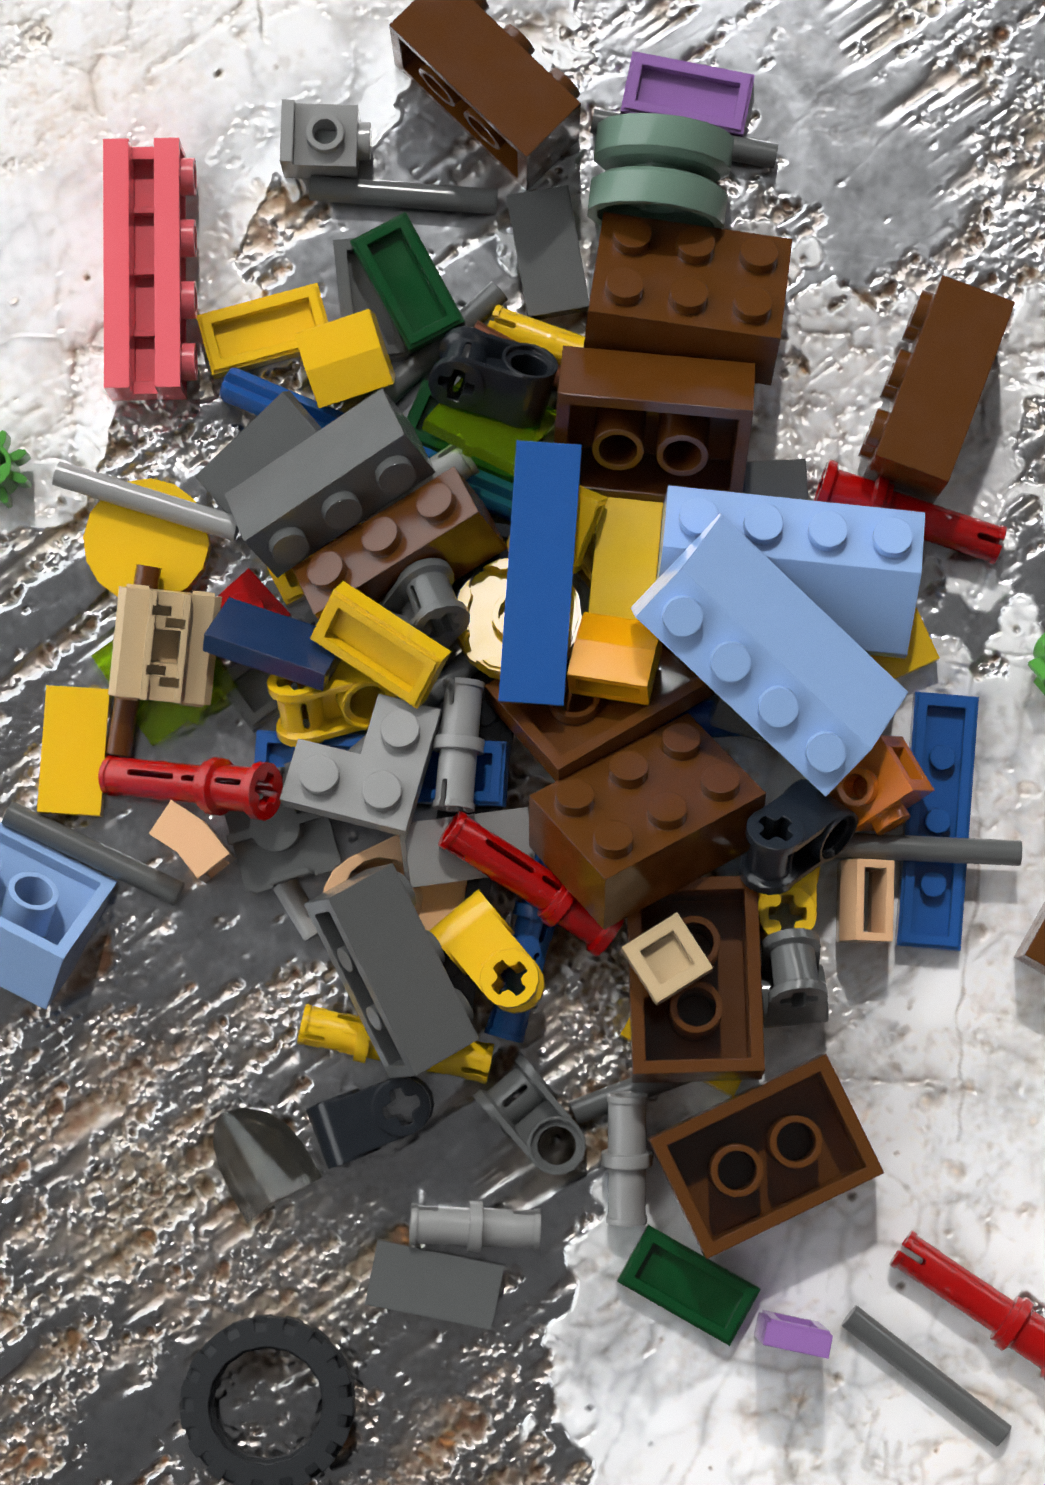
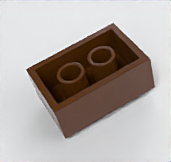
M414 0L389 24L394 64L528 191L579 140L581 103L577 100L580 96L578 88L558 68L553 67L548 72L531 56L535 52L534 47L516 27L507 24L502 28L486 13L489 9L486 0Z
M604 212L589 301L584 348L755 363V383L771 386L781 340L793 239Z
M942 275L933 293L922 289L901 339L911 343L912 347L910 352L903 349L899 350L880 395L881 399L891 402L888 411L880 408L877 409L858 454L859 457L869 460L863 475L864 478L873 481L880 476L887 478L889 483L894 484V490L934 504L951 478L1015 301Z
M563 346L554 443L582 445L579 485L606 497L660 502L664 504L668 485L743 493L754 411L755 363Z
M686 713L529 795V847L605 930L746 853L750 847L745 835L747 821L754 812L765 807L766 792L689 713Z
M740 876L700 877L627 917V943L678 912L713 967L712 972L656 1006L628 962L632 1083L761 1080L765 1072L758 893L749 889L741 881Z
M819 1054L647 1138L696 1242L706 1259L884 1174L827 1054Z

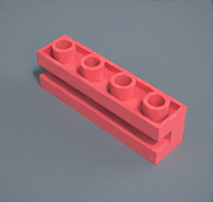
M128 138L103 139L104 389L112 401L187 400V381H197L198 378L196 343H187V319H197L196 281H186V257L197 256L196 220L186 219V196H196L197 169L195 158H186L179 138H154V147H132Z

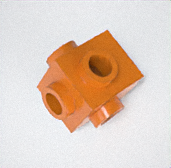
M881 735L872 750L842 779L829 795L858 816L856 831L875 830L877 835H882L906 822L911 817L907 808L935 790L903 736Z

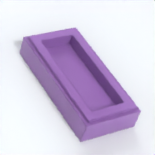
M632 51L620 113H659L684 116L713 124L725 129L730 135L743 137L755 75Z
M762 1310V1313L758 1312L754 1335L763 1345L829 1359L833 1335L820 1322Z

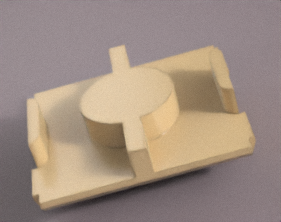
M127 584L126 587L119 586L108 695L115 696V699L138 701L139 698L140 700L181 703L184 706L194 707L211 705L216 655L203 651L204 633L221 610L222 597L215 596V593L203 591L188 593L150 589L149 586Z

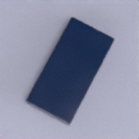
M230 597L204 633V652L321 691L324 690L341 662L340 658L310 639L316 627L315 625Z

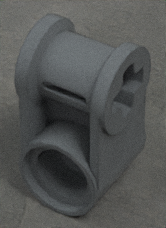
M426 558L408 565L400 573L396 583L379 603L447 649L467 629L470 623V614L463 602L457 600L452 588L454 583L453 570L447 561L440 558Z
M790 928L774 932L765 937L761 943L763 1028L828 1022V991L822 964H819L821 944L818 933L805 928Z
M521 1053L514 1059L516 1067L487 1092L479 1089L473 1094V1097L509 1139L512 1138L541 1171L552 1175L568 1174L577 1169L584 1160L587 1150L586 1137L577 1123L557 1101L559 1097ZM524 1086H528V1089L510 1105L504 1107L506 1101ZM561 1127L567 1129L572 1133L576 1141V1150L573 1157L561 1165L549 1164L540 1154V1139L551 1128Z

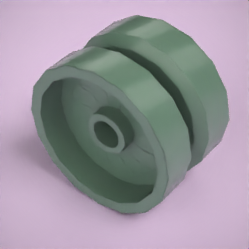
M627 113L603 119L597 125L594 162L602 167L605 172L591 178L587 217L598 225H602L603 213L609 212L724 229L728 194L716 182L730 175L734 137L725 129L705 121L684 116L659 113Z

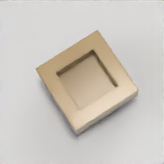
M678 912L621 947L622 953L656 1006L713 971L712 965Z

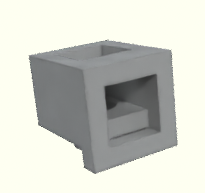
M282 99L279 161L284 178L310 179L311 175L359 179V160H371L372 125L371 122H361L358 105L295 103V100ZM317 130L337 131L336 138L330 143L322 144L314 139Z

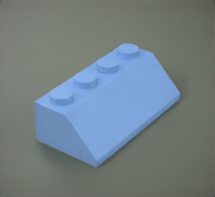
M668 485L662 509L656 580L721 513L869 655L906 658L922 574L925 512Z
M721 513L631 607L634 616L824 796H827L872 750L908 694L905 688Z
M1 822L0 987L46 1010L73 972L118 881L3 825Z

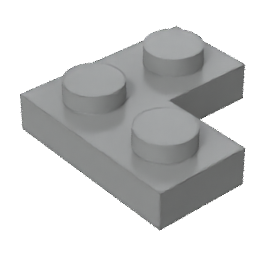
M378 694L361 754L298 739L280 797L282 805L407 838L432 755L434 736L438 734L441 724V709L421 705L416 709L402 699Z

